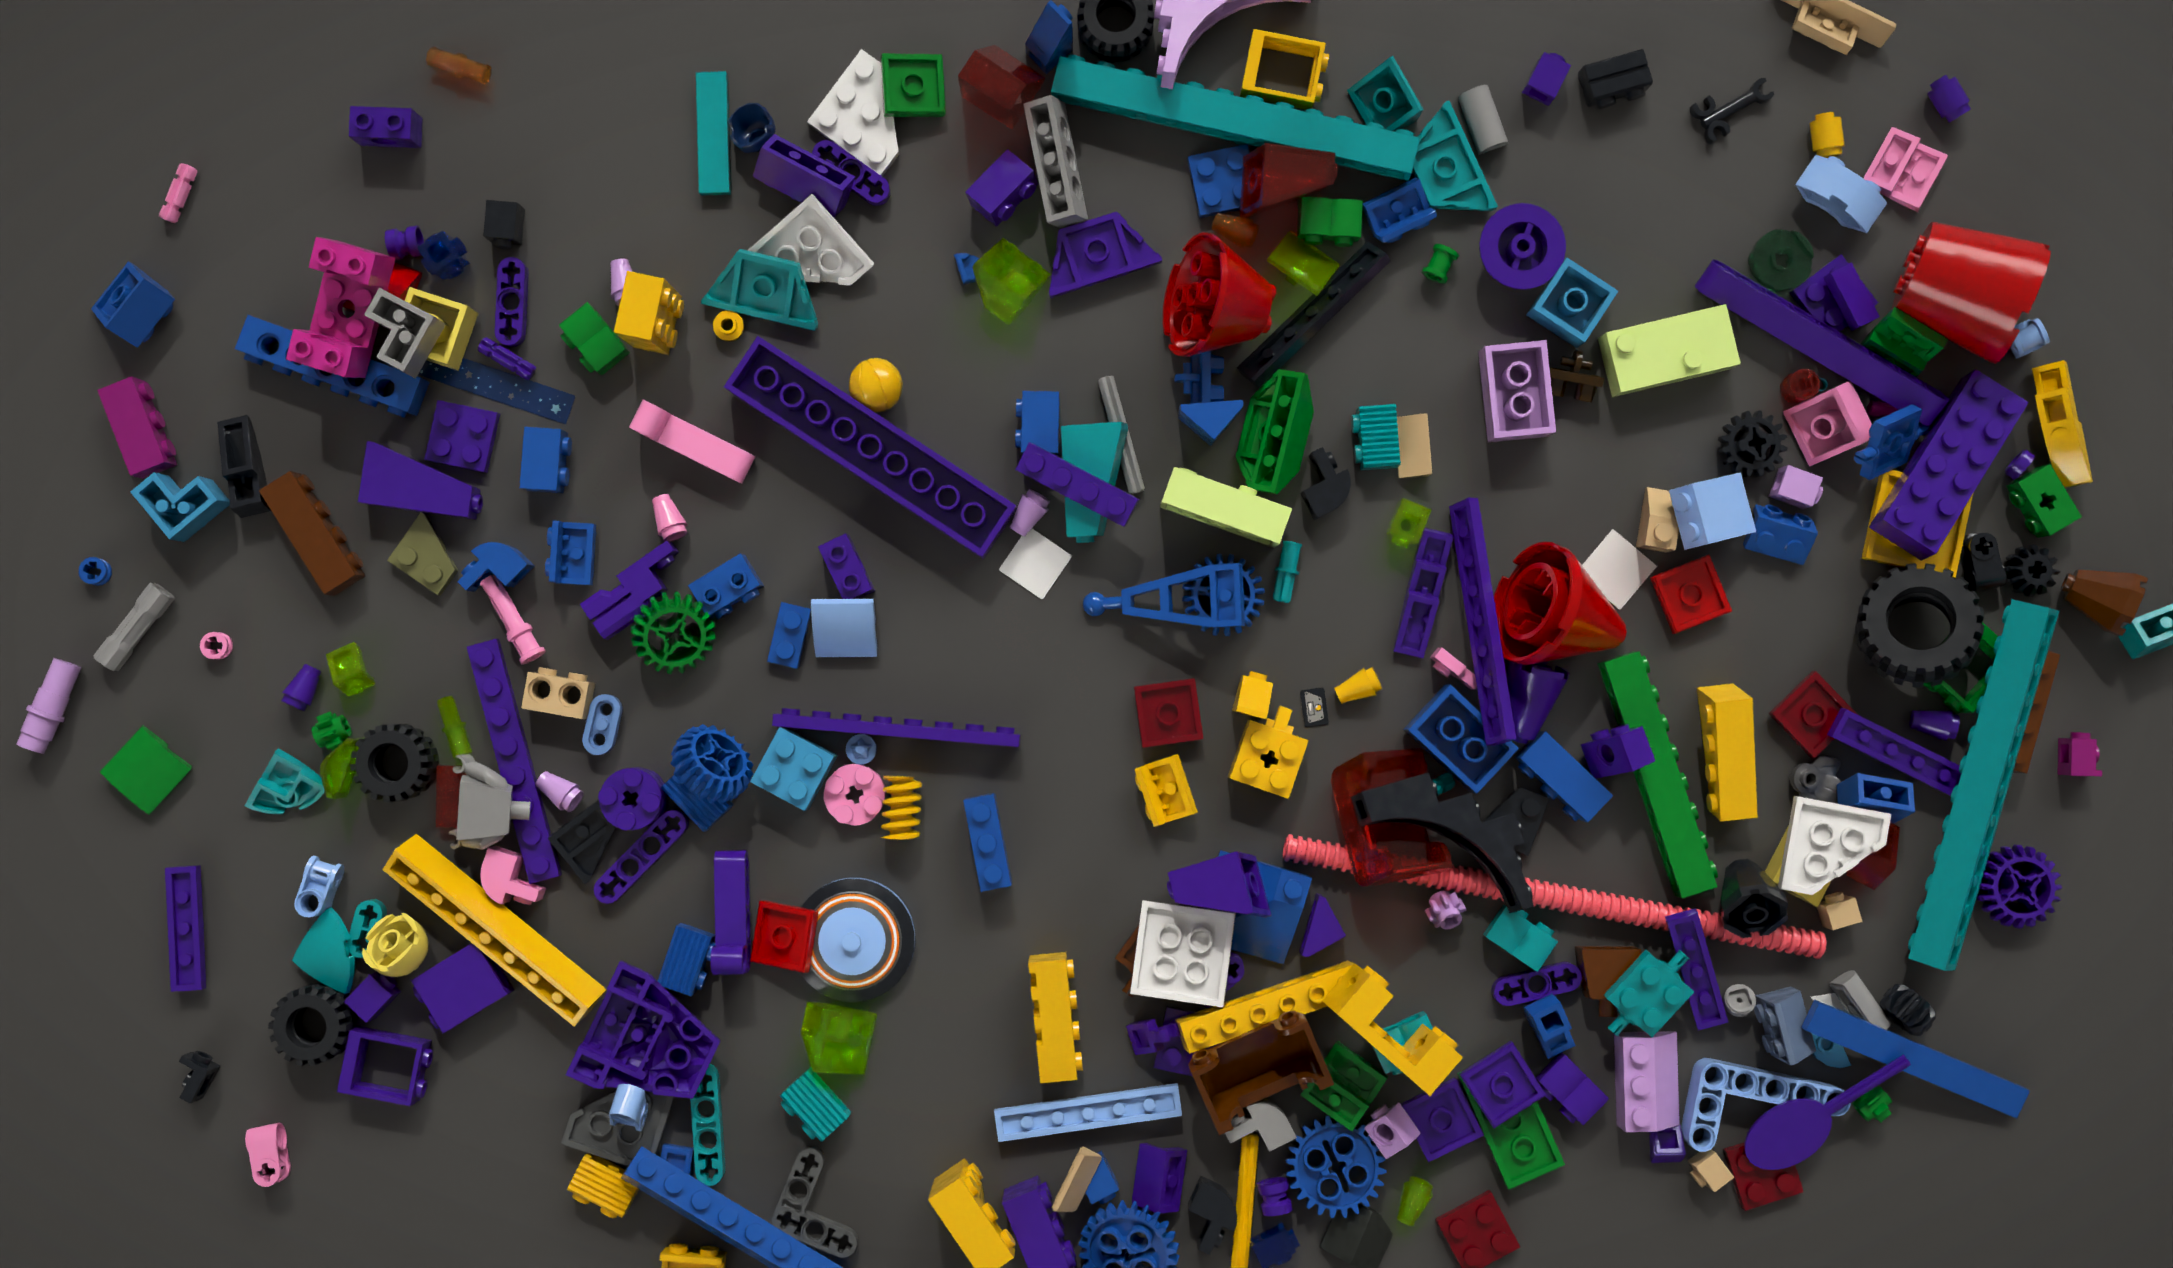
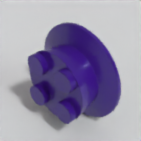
M1518 203L1506 206L1491 216L1482 230L1479 251L1485 269L1497 282L1513 289L1525 290L1545 284L1556 274L1564 261L1566 240L1561 225L1551 213L1537 205Z

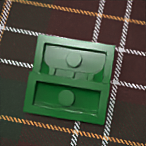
M1894 307L1861 342V345L1917 377L1923 372L1926 363L1944 349L1948 339Z
M142 725L100 770V773L126 798L149 815L185 777L192 766L168 749V743Z
M1336 1041L1324 1059L1334 1085L1320 1091L1316 1083H1308V1088L1303 1090L1301 1096L1347 1129L1353 1131L1389 1076L1339 1041Z

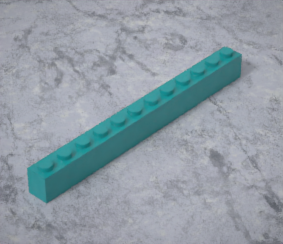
M1068 55L1067 58L1059 57L1051 94L1064 103L1409 181L1420 140V137H1415L1411 131L1397 129L1396 132L1384 130L1382 125L1373 122H1367L1366 125L1353 123L1354 120L1347 116L1339 115L1336 118L1323 116L1324 113L1316 109L1300 111L1294 109L1293 105L1285 102H1276V105L1265 103L1264 99L1254 95H1247L1246 98L1234 96V93L1227 89L1218 88L1216 91L1204 89L1202 84L1196 82H1187L1186 84L1175 82L1173 89L1162 88V75H1157L1155 78L1146 76L1143 71L1134 68H1128L1127 71L1115 69L1113 64L1099 61L1097 64L1085 62L1086 60L1083 57L1077 55Z
M2013 599L2010 606L2008 605L2004 610L2002 622L2005 625L2002 635L1997 637L1994 644L1996 656L1993 666H1990L1986 672V691L1984 696H1981L1978 700L1976 712L1979 715L1976 725L1972 726L1968 734L1969 750L1960 762L1959 772L1962 774L1959 784L1953 788L1951 793L1952 809L1950 815H1947L1943 821L1942 832H1944L1942 843L1937 846L1934 852L1935 868L1933 874H1930L1926 880L1925 891L1927 895L1925 902L1920 905L1917 911L1918 927L1916 933L1911 935L1908 943V950H1910L1909 959L1943 971L1956 970L2060 612L2058 610Z

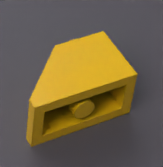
M1253 671L1249 672V676L1241 675L1232 711L1260 719H1267L1273 683L1266 681L1267 675Z

